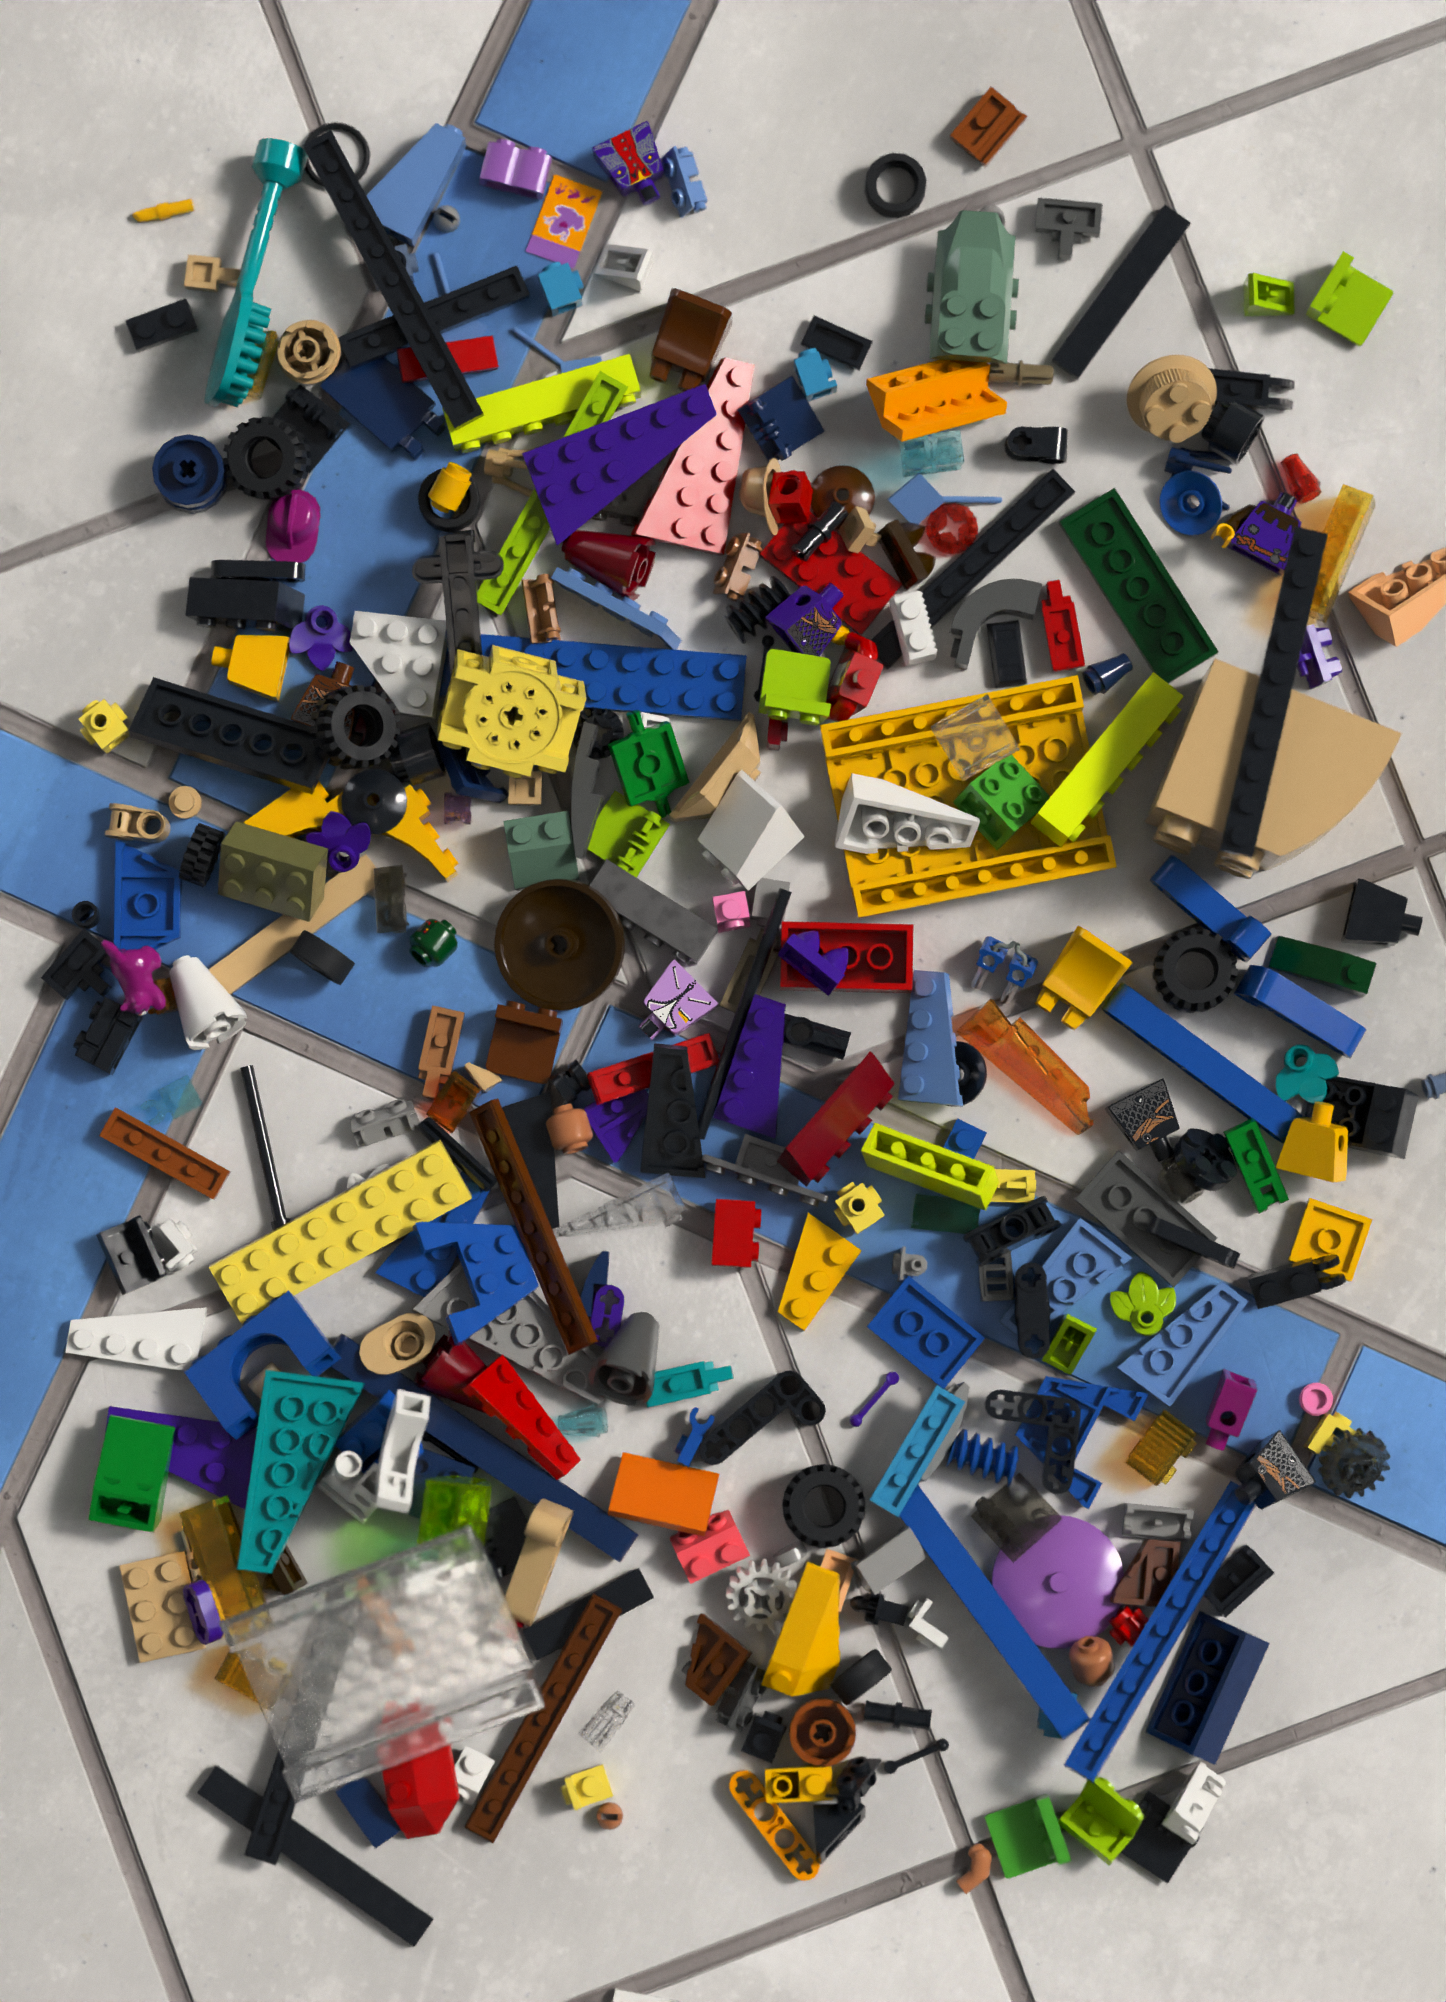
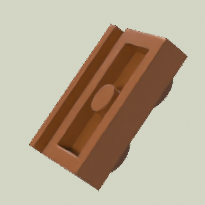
M990 87L954 129L949 138L970 156L981 162L986 168L1024 123L1027 115L1021 113L1016 109L1015 105L993 87Z

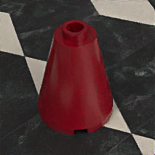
M576 530L563 541L562 552L565 553L566 561L607 586L618 595L628 597L634 601L640 596V594L635 593L638 586L645 587L650 577L656 552L650 550V545L656 544L654 540L647 537Z
M449 1330L448 1336L444 1334L422 1362L426 1368L423 1375L417 1371L413 1382L419 1388L421 1387V1389L487 1414L481 1409L483 1403L475 1395L469 1397L461 1390L487 1365L466 1342L455 1346Z

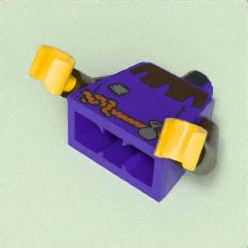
M1280 492L1273 506L1265 501H1260L1257 506L1248 504L1230 514L1223 523L1216 527L1210 538L1213 540L1215 536L1222 537L1224 540L1222 548L1227 547L1282 576L1295 526L1300 527L1302 523L1297 518L1291 516L1298 500L1285 492Z

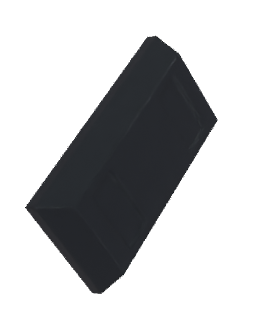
M814 315L800 345L809 349L816 348L820 354L860 371L873 341Z
M1019 620L986 624L995 688L1027 684Z

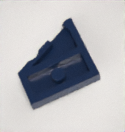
M438 739L435 741L440 753V759L445 765L451 780V786L456 794L501 803L509 796L504 787L500 789L495 788L486 775L491 772L490 769H479L472 766L470 761H466V747L462 746L461 749H452L442 744L443 741Z

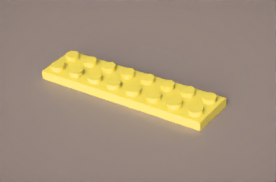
M438 1140L211 1264L209 1269L238 1320L243 1324L248 1318L258 1315L267 1308L274 1298L281 1297L287 1291H290L293 1295L304 1291L414 1231L413 1226L415 1223L430 1222L472 1199V1195L441 1140Z

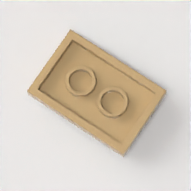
M186 1551L119 1565L140 1663L206 1648V1645L202 1644L196 1637L184 1601L183 1588L185 1585L192 1583Z

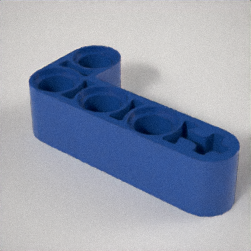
M1170 855L1150 878L1151 883L1202 928L1211 930L1210 933L1214 935L1219 934L1222 936L1221 940L1226 944L1229 943L1232 947L1231 952L1243 962L1247 963L1271 936V932L1261 922L1250 915L1246 917L1174 855Z
M1249 965L1234 992L1240 999L1253 1006L1267 1009L1321 1044L1347 1058L1352 1057L1366 1032V1028L1277 972L1263 966Z

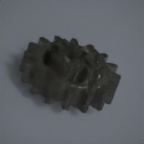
M1358 1428L1355 1435H1351L1348 1430H1345L1344 1438L1340 1440L1337 1436H1334L1333 1441L1335 1444L1332 1447L1328 1445L1323 1447L1327 1452V1456L1319 1457L1318 1460L1322 1467L1318 1469V1472L1322 1476L1324 1484L1329 1490L1332 1489L1336 1496L1344 1493L1348 1499H1351L1353 1493L1357 1491L1360 1497L1364 1496V1489L1367 1487L1372 1491L1376 1489L1374 1485L1376 1480H1385L1381 1474L1382 1471L1390 1470L1386 1460L1391 1457L1386 1450V1445L1372 1431L1365 1434L1361 1428Z

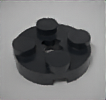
M1190 1128L1175 1144L1174 1157L1179 1169L1184 1175L1189 1171L1196 1178L1193 1183L1198 1187L1208 1191H1218L1237 1175L1234 1159L1228 1150L1229 1145L1223 1135L1219 1133L1213 1135L1202 1129Z

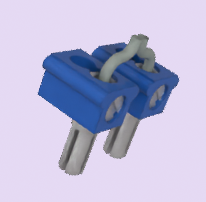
M987 936L979 950L981 955L976 963L979 968L971 982V986L974 988L980 974L984 971L976 989H981L989 972L994 973L998 963H1003L1008 950L1014 947L1015 953L1008 967L1010 970L1006 976L1008 984L1000 998L1004 1002L1011 986H1014L1005 1003L1010 1004L1018 987L1023 988L1027 979L1032 978L1038 961L1021 952L1019 949L1020 944L1015 941L1005 944L991 936Z

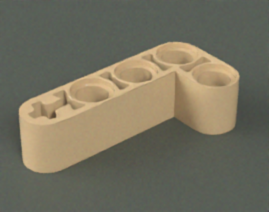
M544 1498L534 1508L524 1533L527 1537L499 1615L531 1627L540 1607L574 1510Z

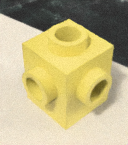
M105 699L100 702L95 700L82 710L84 715L78 718L84 726L79 731L91 746L97 742L106 754L129 737V729L123 722L128 717L116 702L110 705ZM106 721V724L101 727L102 722Z
M851 1182L837 1192L840 1198L835 1201L838 1208L833 1212L844 1227L850 1224L856 1235L885 1216L878 1206L882 1199L872 1185L866 1188L862 1182L856 1187L854 1182ZM861 1201L864 1209L860 1212L855 1211L852 1208V1202Z

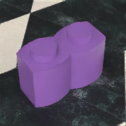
M505 139L488 142L479 178L480 185L495 190L512 192L528 198L543 200L552 157L546 155L547 151L533 146L528 147V150L515 147V143Z

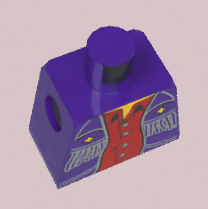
M648 121L592 147L594 159L623 197L637 192L643 205H649L661 197L654 182L664 177L663 167Z

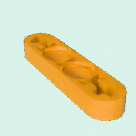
M746 1769L735 1772L729 1781V1790L790 1872L802 1881L814 1878L820 1868L814 1851L777 1803H769L774 1809L773 1817L770 1820L761 1821L757 1819L754 1810L759 1803L766 1802V1788L753 1772ZM740 1776L744 1780L749 1777L752 1779L753 1782L750 1784V1789L755 1795L758 1790H761L764 1794L756 1798L749 1807L744 1803V1801L750 1799L747 1793L743 1790L738 1793L735 1790L738 1786L736 1779ZM781 1829H788L794 1835L792 1845L787 1848L779 1847L775 1842V1835ZM799 1843L804 1846V1849L799 1850L800 1855L805 1860L813 1859L810 1865L812 1871L808 1874L804 1870L801 1872L796 1870L799 1863L794 1855L790 1860L785 1857V1854L793 1852Z

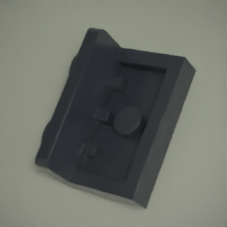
M141 1215L96 1235L122 1295L157 1282L166 1276L164 1257L159 1251H156L152 1242V1230L149 1224L143 1221Z

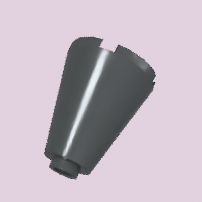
M647 1312L631 1314L592 1365L589 1372V1382L592 1387L596 1383L601 1388L599 1394L604 1398L618 1404L633 1406L638 1400L644 1399L643 1403L648 1402L652 1396L660 1326L651 1314Z

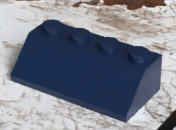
M1199 1611L1145 1732L1193 1756L1216 1765L1270 1643Z

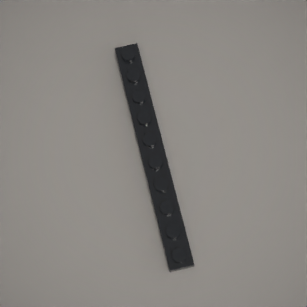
M330 130L305 143L302 146L455 431L483 417L482 409L334 134Z
M1297 526L1294 528L1219 851L1252 858L1254 855L1328 537L1326 533Z

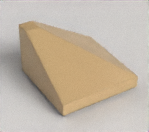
M469 1062L465 1064L464 1068L483 1093H487L502 1081L501 1077L495 1073Z

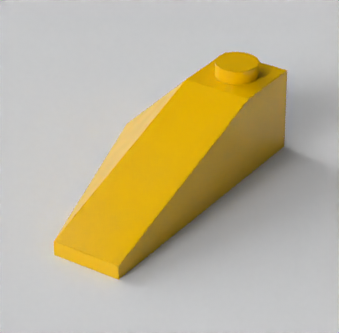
M807 1562L762 1680V1686L792 1697L830 1689V1684L834 1679L841 1660L838 1616L840 1607L839 1573Z

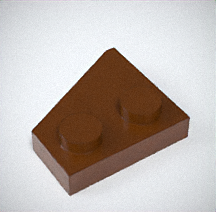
M1145 1539L1112 1593L1110 1602L1157 1607L1178 1571L1181 1542Z

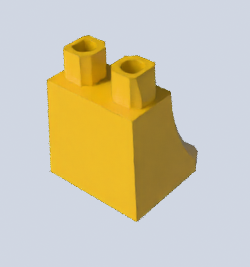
M1077 926L1041 984L1042 990L1035 1004L1050 1013L1058 1000L1069 1006V1009L1060 1021L1072 1030H1075L1085 1019H1089L1132 962L1086 929Z

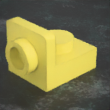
M1336 1411L1333 1416L1327 1413L1323 1414L1303 1447L1314 1454H1320L1322 1450L1327 1452L1336 1438V1435L1333 1434L1335 1428L1349 1437L1355 1435L1356 1431L1350 1427L1352 1421Z
M603 1764L566 1776L564 1778L566 1785L561 1786L566 1805L573 1804L575 1811L584 1806L613 1797Z

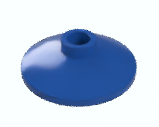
M1183 471L1172 476L1163 486L1160 494V508L1164 519L1174 530L1185 535H1200L1209 531L1218 522L1222 513V497L1218 487L1208 476L1196 471ZM1192 495L1198 498L1199 506L1191 502Z

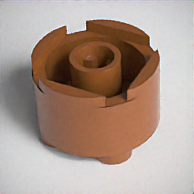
M818 1697L804 1702L796 1709L790 1720L789 1737L794 1751L803 1761L815 1766H832L838 1764L850 1754L856 1739V1726L852 1715L843 1704L831 1698ZM821 1723L823 1727L828 1725L831 1727L828 1731V1739L824 1740L821 1736L817 1738L813 1736L817 1732L816 1725Z

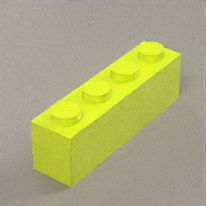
M874 1123L861 1149L867 1167L985 1211L999 1184L994 1166Z

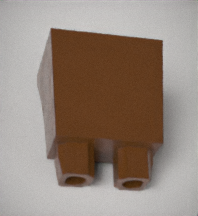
M672 288L651 353L650 379L665 384L672 369L682 373L677 389L683 392L698 387L701 381L705 383L732 326V312L721 305L683 290Z

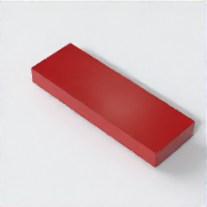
M493 335L445 342L462 374L497 370L499 367ZM411 347L398 349L396 353L402 383L428 380Z

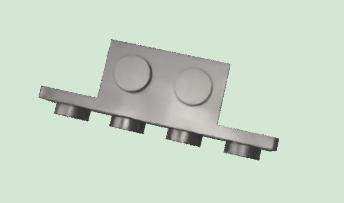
M747 1134L744 1136L735 1164L703 1154L701 1159L702 1162L707 1163L706 1170L724 1175L726 1170L737 1173V1180L756 1186L758 1180L769 1184L768 1191L787 1196L788 1191L801 1195L799 1201L818 1207L819 1202L826 1203L828 1199L827 1195L798 1186L799 1180L777 1162L785 1147Z

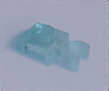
M185 1075L158 1090L162 1097L161 1100H147L140 1107L142 1110L155 1107L158 1114L148 1122L150 1125H158L164 1120L165 1114L170 1112L175 1120L203 1105V1102L188 1075Z

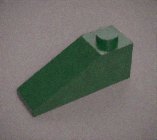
M1278 936L1268 967L1362 998L1367 995L1377 963L1345 952Z

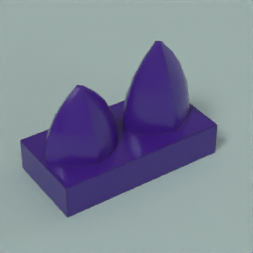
M807 931L798 935L793 933L778 953V956L829 996L845 976L844 972L848 964V949H834L821 956L818 953L820 946L818 931Z

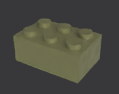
M236 821L221 843L218 895L310 922L324 900L328 848Z

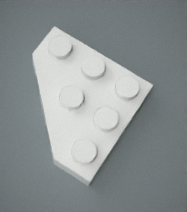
M355 611L350 644L393 701L394 705L404 716L436 719L448 645L446 621Z

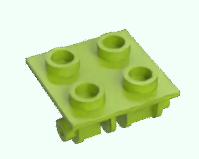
M614 790L597 818L588 850L605 861L606 859L637 878L670 824L661 819L662 817L657 813L648 811L639 804L632 807L627 805L624 795Z

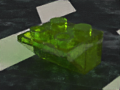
M454 1475L426 1478L416 1545L483 1552L492 1491L490 1483L484 1478Z

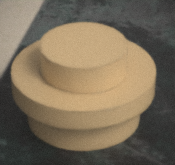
M189 786L176 788L169 797L171 812L181 819L194 817L202 806L199 793Z

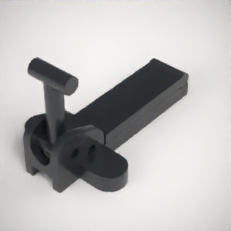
M474 530L439 532L440 555L421 556L415 560L412 566V575L417 582L421 584L443 583L451 675L457 649L483 655L476 580L497 578L501 575L504 568V561L499 553L495 551L474 552Z

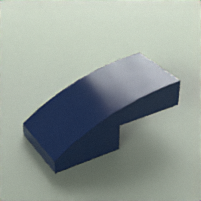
M609 1251L601 1252L585 1280L581 1301L588 1317H592L594 1285L608 1284Z
M360 1771L335 1789L336 1794L375 1849L401 1831L389 1812L387 1805L383 1802L381 1795L363 1771Z

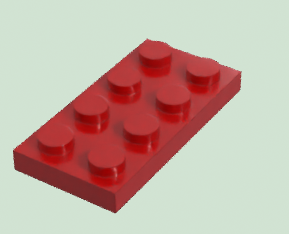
M809 512L808 522L784 523L776 536L771 539L760 553V557L799 588L807 586L819 594L829 583L835 585L844 596L832 609L844 624L862 636L889 603L890 599L902 587V584L861 551L859 553L848 551L842 536L835 531L831 533V539L827 543H822L808 561L800 560L794 555L796 552H792L791 547L806 533L808 524L812 520H817L818 517Z

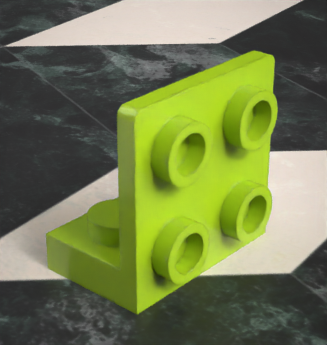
M1343 251L1305 315L1361 347L1393 296V291L1350 266L1354 257Z

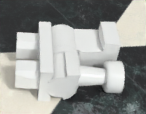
M351 1451L342 1452L338 1455L334 1465L322 1478L317 1487L363 1525L377 1508L375 1506L376 1492H374L378 1465L374 1463L365 1475L361 1476L359 1474L362 1468L360 1457Z

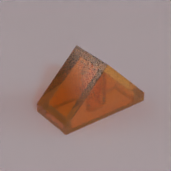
M453 1071L426 1115L450 1133H453L483 1093L456 1071Z

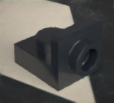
M766 1710L763 1716L756 1713L741 1751L773 1763L787 1729V1725L781 1723L783 1717Z

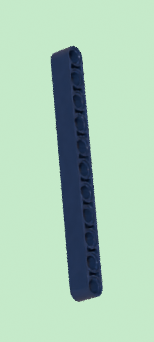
M343 1333L339 1335L332 1346L341 1359L331 1366L332 1368L354 1382L365 1383L363 1389L378 1399L389 1389L395 1396L397 1390L430 1396L429 1418L425 1431L535 1506L544 1498L574 1510L568 1528L616 1561H622L639 1536L636 1532L608 1515L607 1512L561 1481L556 1480L551 1474L430 1392L416 1386L411 1379L401 1372L382 1375L369 1371L361 1361L359 1354L360 1345Z

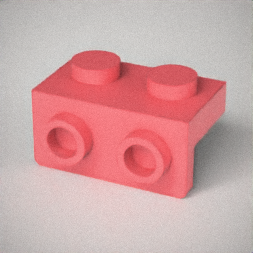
M729 1510L710 1515L705 1537L678 1531L677 1534L669 1538L690 1584L750 1556Z

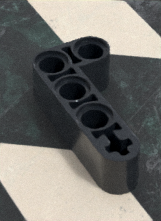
M791 1370L784 1371L706 1436L700 1443L699 1455L707 1464H720L786 1407L792 1411L799 1421L810 1426L816 1425L823 1420L826 1413L825 1405L801 1375ZM785 1376H793L799 1383L798 1390L793 1395H786L780 1389V1381ZM761 1397L769 1398L773 1402L774 1409L769 1416H759L755 1411V1402ZM807 1401H814L820 1407V1414L815 1420H806L801 1414L802 1405ZM735 1419L745 1420L749 1428L746 1436L742 1438L733 1437L729 1432L730 1423ZM723 1429L727 1438L736 1445L729 1449L726 1443L720 1449L722 1454L720 1458L717 1459L715 1456L708 1458L705 1455L708 1450L706 1443L709 1441L713 1444L719 1442L722 1437L718 1436L717 1433Z

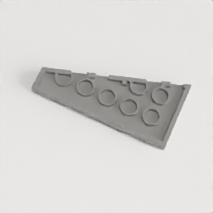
M461 1263L420 1301L412 1311L424 1315L429 1320L449 1329L446 1317L449 1314L476 1307ZM535 1292L468 1338V1340L499 1356L503 1354L507 1360L597 1406L605 1399L599 1394L601 1388L596 1383L592 1387L589 1382V1372L598 1356L589 1347L568 1355L549 1307Z

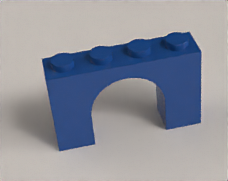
M287 1291L281 1297L274 1298L267 1308L258 1315L248 1318L239 1330L221 1339L216 1348L207 1355L197 1358L193 1361L191 1367L184 1372L224 1429L236 1440L257 1425L259 1420V1414L243 1393L240 1383L242 1367L254 1351L269 1344L285 1345L292 1350L303 1367L312 1376L316 1377L341 1359L314 1320L290 1291Z

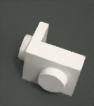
M168 1219L159 1228L180 1253L166 1263L165 1266L169 1271L177 1268L180 1272L195 1260L192 1255L198 1250L190 1242L189 1238L193 1235L181 1220L175 1223L172 1219Z
M927 1597L923 1602L917 1599L907 1614V1617L911 1619L908 1626L919 1633L916 1639L930 1649H933L935 1644L943 1648L949 1637L922 1619L933 1602Z
M465 1746L455 1765L460 1796L457 1802L473 1805L495 1760Z

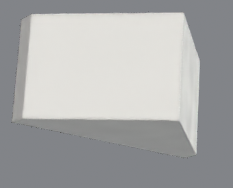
M606 244L595 274L642 292L653 264V252L649 249Z

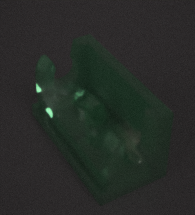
M915 1194L911 1228L967 1234L979 1227L978 1221L981 1209L953 1198Z

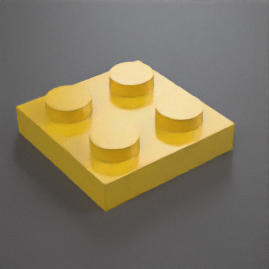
M1308 1198L1288 1261L1297 1262L1311 1257L1312 1259H1317L1335 1254L1338 1255L1340 1263L1333 1268L1319 1272L1328 1275L1342 1273L1346 1281L1352 1282L1373 1219Z

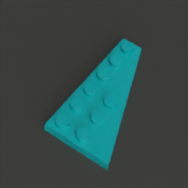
M270 1370L265 1371L237 1569L263 1573L273 1572L365 1383Z

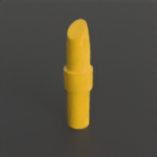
M190 198L172 203L156 204L154 207L132 213V216L138 222H145L155 219H168L174 215L195 211L193 200Z

